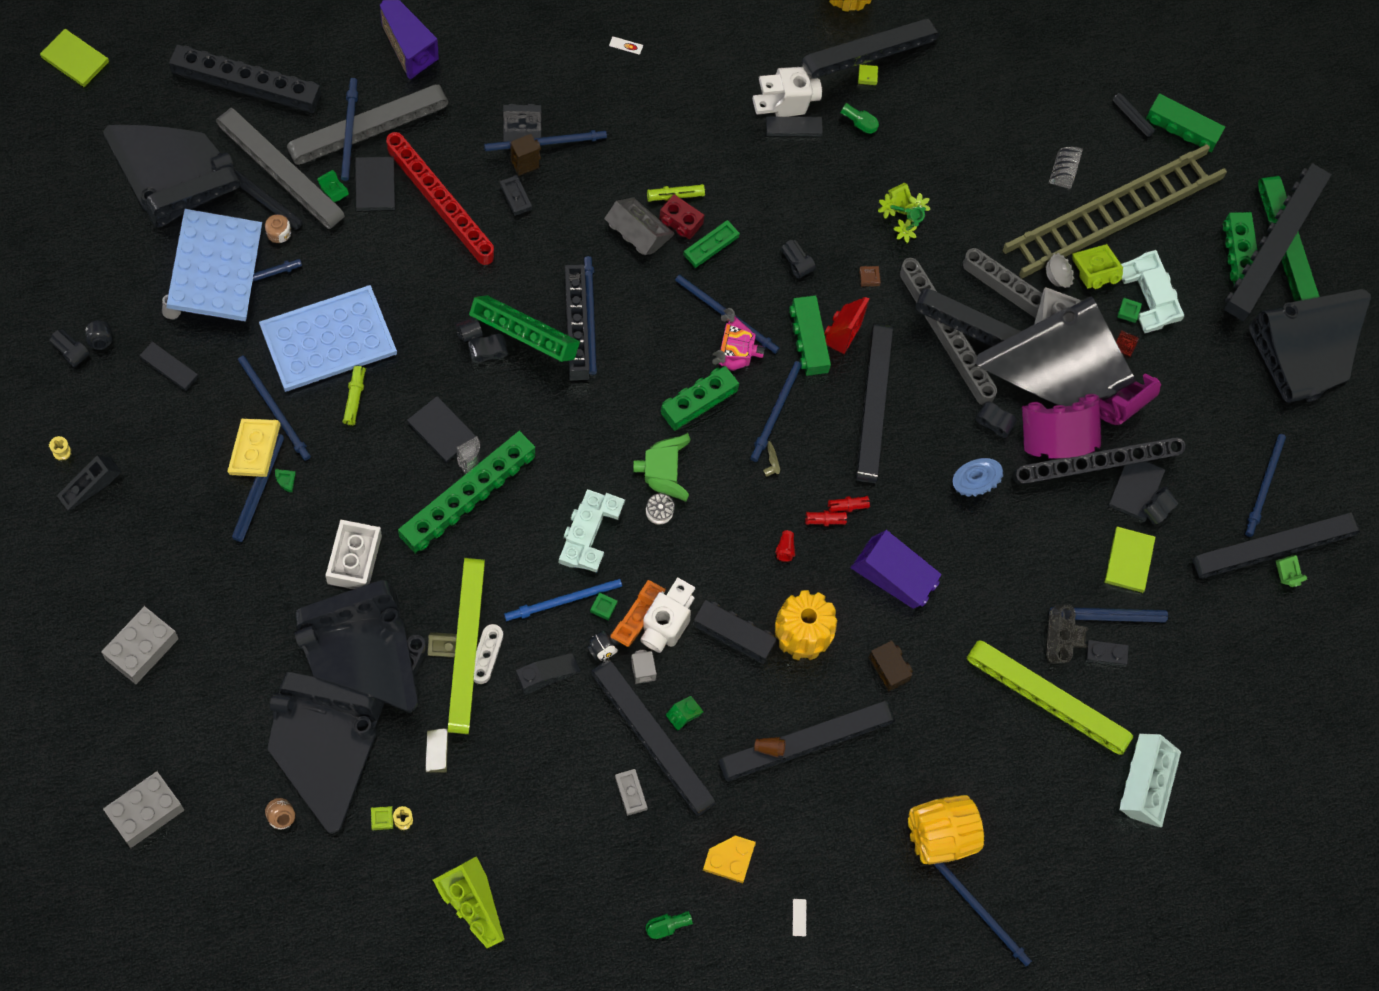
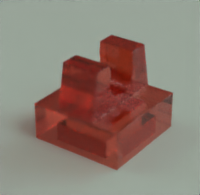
M1121 330L1116 344L1121 353L1131 357L1139 338Z

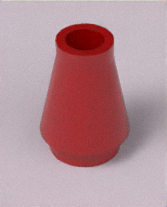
M786 530L782 532V537L776 548L777 559L781 561H791L795 556L794 533L792 531Z

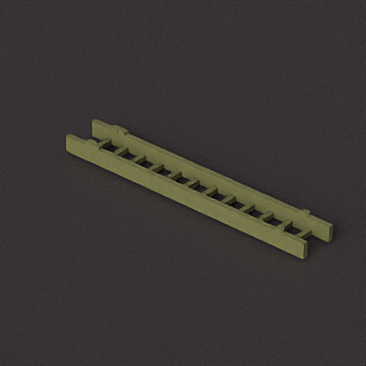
M1207 144L1047 224L1026 232L1024 235L1006 243L1003 252L1006 254L1020 248L1030 265L1021 269L1019 276L1022 279L1046 267L1047 262L1054 254L1059 253L1066 257L1223 179L1227 171L1224 168L1208 176L1195 161L1207 155L1210 149ZM1189 163L1200 178L1193 184L1190 183L1180 169ZM1175 171L1185 185V188L1177 192L1165 177V175ZM1158 178L1170 193L1169 196L1163 199L1159 198L1150 185V182ZM1142 186L1145 187L1155 202L1147 207L1144 206L1134 191ZM1126 194L1130 195L1139 208V211L1131 215L1119 200L1120 197ZM1112 201L1124 217L1115 223L1103 207ZM1098 209L1109 225L1101 230H1098L1088 213ZM1081 216L1093 232L1084 238L1072 222ZM1065 224L1077 239L1076 242L1068 246L1056 230ZM1049 232L1052 233L1062 248L1054 253L1050 252L1041 236ZM1033 240L1037 242L1045 254L1038 261H1035L1025 244Z

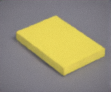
M241 419L228 473L230 475L267 477L281 423L278 420Z

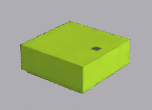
M860 65L858 84L877 85L878 66Z
M392 806L371 808L372 830L393 829Z

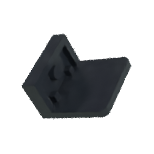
M503 105V142L513 141L532 134L533 138H541V105Z

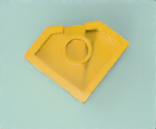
M734 836L710 848L703 871L743 883L755 842Z

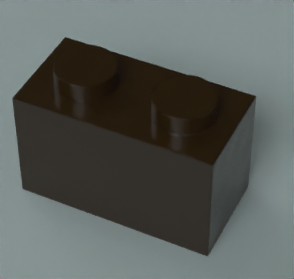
M532 134L510 142L511 162L518 176L539 168V160H541L539 150H541V146L537 139L534 140Z
M893 641L870 652L869 659L888 692L910 681L913 673L912 668L908 662L905 663L900 647L895 645Z

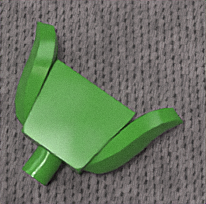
M689 434L661 440L646 450V461L634 460V472H645V482L653 490L685 502L689 494L683 487L677 484L678 451L690 442Z

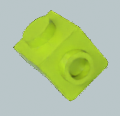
M902 183L888 190L890 198L896 196L894 203L899 204L900 207L906 208L908 204H912L909 199L911 194L908 184ZM895 210L896 212L907 214L905 212Z

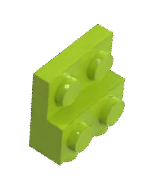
M1107 244L1072 254V260L1080 270L1079 277L1087 289L1091 287L1098 289L1103 284L1109 282L1116 284L1122 279L1123 266Z

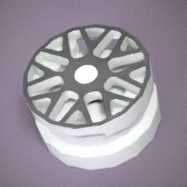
M655 494L648 500L646 516L652 523L664 524L672 518L674 502L668 495Z

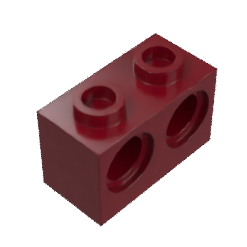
M674 194L660 210L659 219L664 225L675 229L680 236L687 237L690 240L703 225L704 214Z

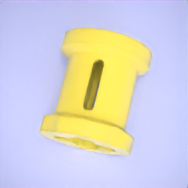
M58 436L50 441V449L57 460H66L70 457L71 448L65 438Z
M402 806L394 811L393 819L395 826L400 830L409 829L413 824L410 809ZM401 815H405L406 817L404 822H401L400 820Z

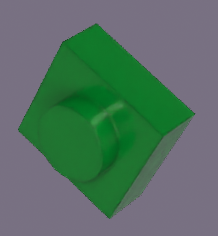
M1123 298L1117 317L1136 323L1142 304Z
M599 592L590 612L609 621L618 601Z

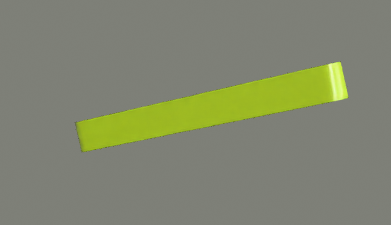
M464 558L448 733L469 734L485 563L483 559Z
M978 640L967 656V660L974 666L1111 751L1122 755L1130 744L1133 735L1129 731L989 644Z

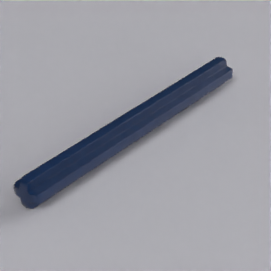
M279 433L267 477L256 476L232 537L236 541L242 542L284 440L283 435Z
M1051 607L1049 609V617L1051 619L1166 622L1168 620V612L1166 610Z

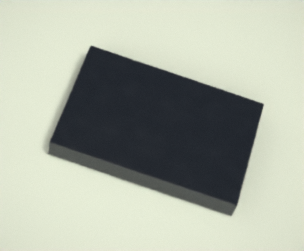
M394 157L356 158L357 211L395 210Z
M438 396L407 420V423L446 463L476 440V436Z
M1146 461L1124 465L1108 506L1145 522L1147 516L1142 507L1158 490L1165 469Z

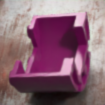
M1145 373L1143 375L1145 385L1136 381L1118 391L1114 396L1104 401L1100 399V418L1110 424H1122L1158 396L1161 387L1160 381Z
M1087 394L1085 397L1079 398V402L1066 407L1064 405H1056L1052 409H1046L1038 402L1022 406L1024 451L1038 457L1042 453L1048 455L1049 458H1070L1089 454L1095 451L1094 447L1099 448L1101 446L1100 399L1098 395Z

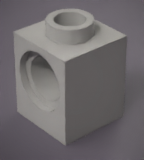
M639 650L632 654L631 664L635 684L655 681L656 670L652 651Z

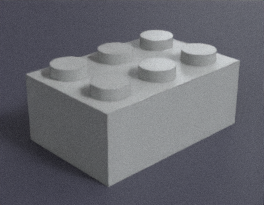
M144 606L101 653L106 661L133 683L137 684L178 640V636L175 630Z
M157 771L103 808L130 848L184 811L181 803Z

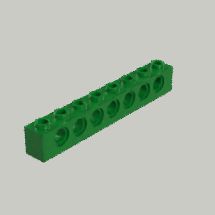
M518 431L399 528V537L414 553L424 550L434 537H440L444 533L445 528L456 524L462 514L465 512L469 513L479 500H485L490 495V491L495 487H501L505 479L510 475L514 476L524 463H530L535 457V446ZM517 454L518 457L513 459L509 455ZM496 466H502L504 469L501 471H497L494 468ZM482 478H486L489 481L487 483H481L479 480ZM468 490L474 492L472 495L469 496L464 494V492ZM451 503L459 504L456 508L449 507ZM437 515H441L444 517L442 520L439 521L434 519V517ZM420 528L428 529L426 533H420L418 530Z

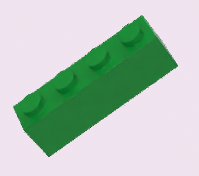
M1160 93L1146 118L1152 124L1158 125L1200 148L1208 144L1210 147L1209 152L1211 153L1225 129V126Z
M817 297L794 298L789 310L790 316L794 317L795 321L793 323L794 334L798 335L796 344L798 352H801L802 358H800L801 369L805 370L806 376L829 373L831 364Z

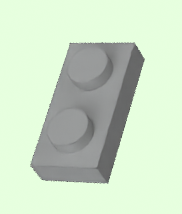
M633 769L616 774L615 779L627 816L647 810L636 770Z

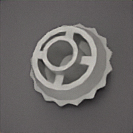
M1057 253L1051 256L1046 265V274L1055 286L1066 288L1073 284L1074 272L1071 269L1072 265L1068 263V259H1065L1064 255Z

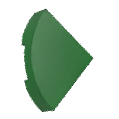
M275 469L278 484L284 490L293 492L296 472Z

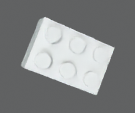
M340 520L326 572L327 584L350 589L370 584L382 537L380 527Z

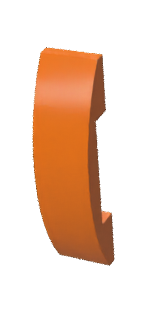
M648 580L633 606L611 634V638L629 647L643 629V618L659 592L663 591L665 593L666 589Z

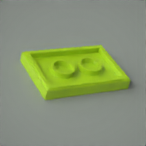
M66 29L40 53L41 58L83 87L109 62L107 57Z
M1117 527L1104 583L1143 593L1146 587L1155 537Z

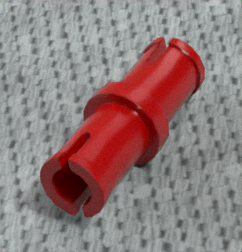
M848 496L845 499L828 500V507H831L829 512L845 510L852 512L855 509H868L870 507V502H867L869 498L868 496L857 498Z
M828 510L823 512H806V525L823 524L824 526H829V524L846 525L847 520H845L847 519L846 512H829Z

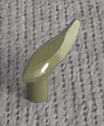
M768 441L769 461L772 466L763 470L766 477L774 473H780L777 455L770 441Z

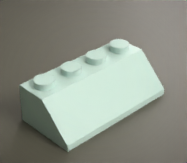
M1139 734L1120 810L1130 818L1162 827L1181 751L1160 734Z

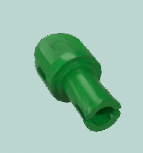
M846 103L840 112L853 120L854 126L865 133L871 134L878 129V119L865 110L858 111Z
M687 911L672 917L664 914L653 918L646 924V932L653 939L673 935L675 929L693 924L691 915Z

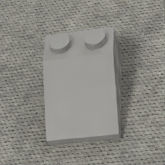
M1045 287L1035 324L1065 308L1079 303L1080 300ZM1066 313L1063 318L1067 322H1072L1075 316L1072 313Z

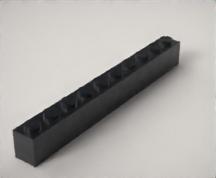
M1313 163L1308 169H1303L1299 176L1301 178L1300 183L1296 181L1291 189L1293 192L1292 196L1288 195L1283 202L1285 208H1280L1275 216V219H1277L1276 223L1272 222L1266 232L1269 235L1267 237L1263 236L1258 244L1261 247L1260 250H1255L1250 258L1252 260L1251 265L1247 263L1243 269L1242 274H1244V277L1242 279L1238 278L1233 286L1236 289L1235 292H1230L1227 296L1225 311L1242 321L1247 318L1332 174Z

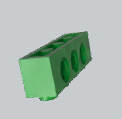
M1252 212L1229 213L1223 222V230L1226 231L1227 235L1225 244L1226 248L1229 249L1228 264L1231 265L1232 269L1230 279L1234 284L1238 278L1242 279L1244 277V274H1242L1244 268L1242 266L1245 267L1247 263L1251 265L1252 260L1250 258L1254 251L1257 250Z
M726 366L721 369L716 368L707 378H700L691 388H684L675 398L665 400L662 404L661 414L672 429L676 431L736 393L739 382ZM717 385L719 388L713 389L710 386ZM701 395L703 396V398L697 399L694 396ZM679 405H685V406H687L688 408H686V409H681V408H679L678 406H679Z

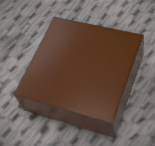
M862 266L859 268L861 287L880 286L879 266Z

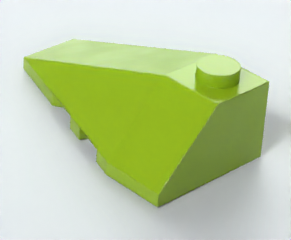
M477 857L433 879L443 900L447 904H452L458 911L456 914L459 918H464L469 923L470 930L486 948L504 940L488 879Z

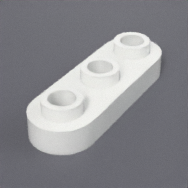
M488 625L483 630L476 651L474 682L477 684L486 683L491 677L503 640V631L498 625ZM491 634H495L497 636L495 639L489 638ZM489 653L490 657L485 658L483 657V654ZM482 671L484 672V675L482 677L477 676V673Z

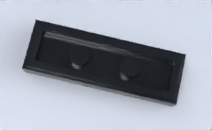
M766 117V136L822 137L823 134L822 117Z
M151 342L139 355L140 359L185 391L198 378L197 373L154 342Z

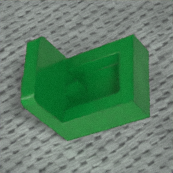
M334 170L317 179L322 192L333 202L349 195L347 188L338 180Z
M689 696L674 704L666 716L674 727L680 730L687 722L699 717L703 710L692 696Z

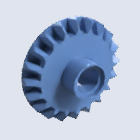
M989 458L970 461L956 471L953 477V486L957 492L967 497L971 495L976 497L978 494L983 495L987 491L990 492L991 488H996L997 484L1001 482L1003 477L1002 466L996 460Z

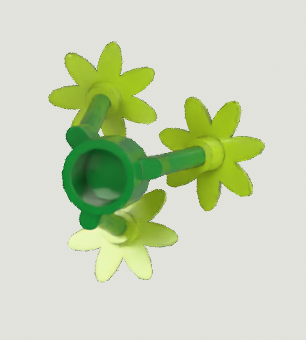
M921 193L918 194L917 200L910 196L909 199L912 204H908L904 208L894 203L896 196L890 199L889 194H886L885 201L879 200L882 207L878 209V212H884V218H887L889 213L895 216L894 210L907 213L908 219L905 224L899 219L900 227H894V230L900 232L897 239H901L904 236L905 242L908 243L909 236L916 238L915 233L912 231L917 229L919 222L924 219V211L930 210V207L925 205L928 203L929 198L922 200Z

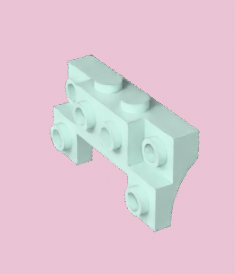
M1156 250L1144 253L1136 259L1121 264L1123 266V283L1126 284L1138 280L1150 308L1149 311L1138 315L1144 333L1159 330L1164 325L1182 321L1184 314L1177 300V292L1172 288L1170 276L1165 272Z
M587 489L582 504H580L578 510L574 509L571 517L573 521L572 526L567 527L564 538H566V543L560 555L559 564L597 572L604 552L591 548L603 516L618 520L625 499L608 493L602 495Z

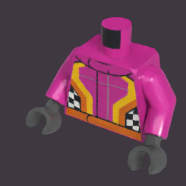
M725 309L724 312L727 315H722L721 320L724 322L729 321V324L726 323L721 350L713 353L717 358L713 359L712 362L715 365L726 366L733 371L749 366L751 356L763 358L765 347L754 345L756 335L735 316L733 309Z

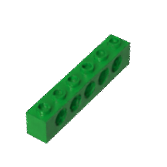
M488 295L474 297L469 313L470 316L561 362L575 359L580 341Z

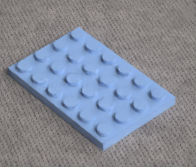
M185 209L166 308L246 321L262 222Z
M371 285L259 322L285 392L351 370L354 366H363L397 354Z

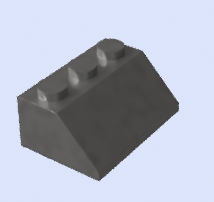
M634 197L616 201L604 218L612 229L619 231L626 241L631 242L636 246V250L644 255L656 252L674 235L673 231Z

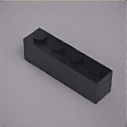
M705 600L694 619L693 627L764 665L777 640L774 634L768 630L763 631L757 628L749 620L744 621L738 618L739 616L732 611L727 612L723 610L716 602Z

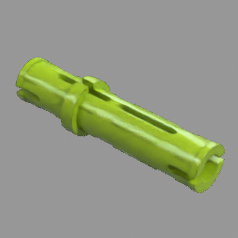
M703 184L673 188L664 186L663 189L647 190L648 202L665 200L666 202L674 194L679 198L705 196V189Z
M361 366L353 367L352 379L348 384L349 394L343 423L346 424L347 422V425H355L360 395L361 391L364 390L363 379L366 369Z

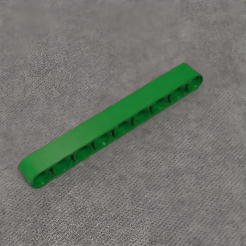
M1280 176L1260 178L1258 188L1269 223H1276L1277 219H1275V216L1280 208H1285L1283 202L1287 198ZM1297 232L1281 259L1295 302L1319 297L1299 232Z

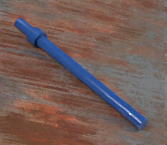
M620 579L531 606H520L517 610L504 613L506 621L519 617L523 619L535 612L599 594V592L602 593L622 587Z

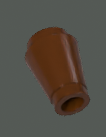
M780 737L756 739L755 751L778 758L779 756H784L786 741Z

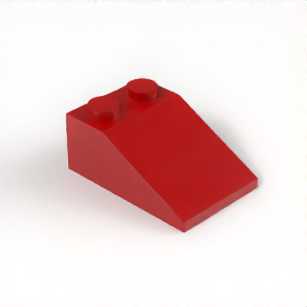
M864 297L844 305L841 311H836L832 319L834 321L832 327L828 325L824 332L827 346L845 354L862 325L869 298Z

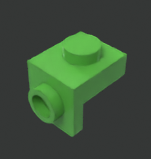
M1296 555L1276 560L1282 584L1295 587L1301 585V581L1307 580V576L1301 574Z

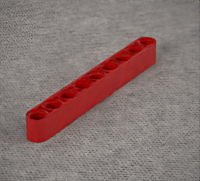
M390 133L387 136V149L389 154L394 157L396 163L477 261L483 265L492 263L494 260L493 244L400 133Z

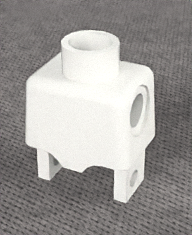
M804 67L778 68L776 75L759 77L763 95H753L752 99L756 114L775 112L776 117L803 115L806 113L810 101L821 100V82L818 78L810 79Z
M677 577L667 595H664L663 591L658 593L643 618L645 633L640 641L645 646L661 653L665 645L674 646L690 622L691 611L689 607L695 599L692 596L695 587ZM678 586H683L684 591L678 588ZM661 621L667 622V624L660 625L658 623Z

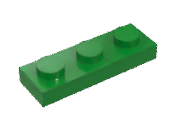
M727 220L687 248L683 255L696 268L737 239L740 233Z

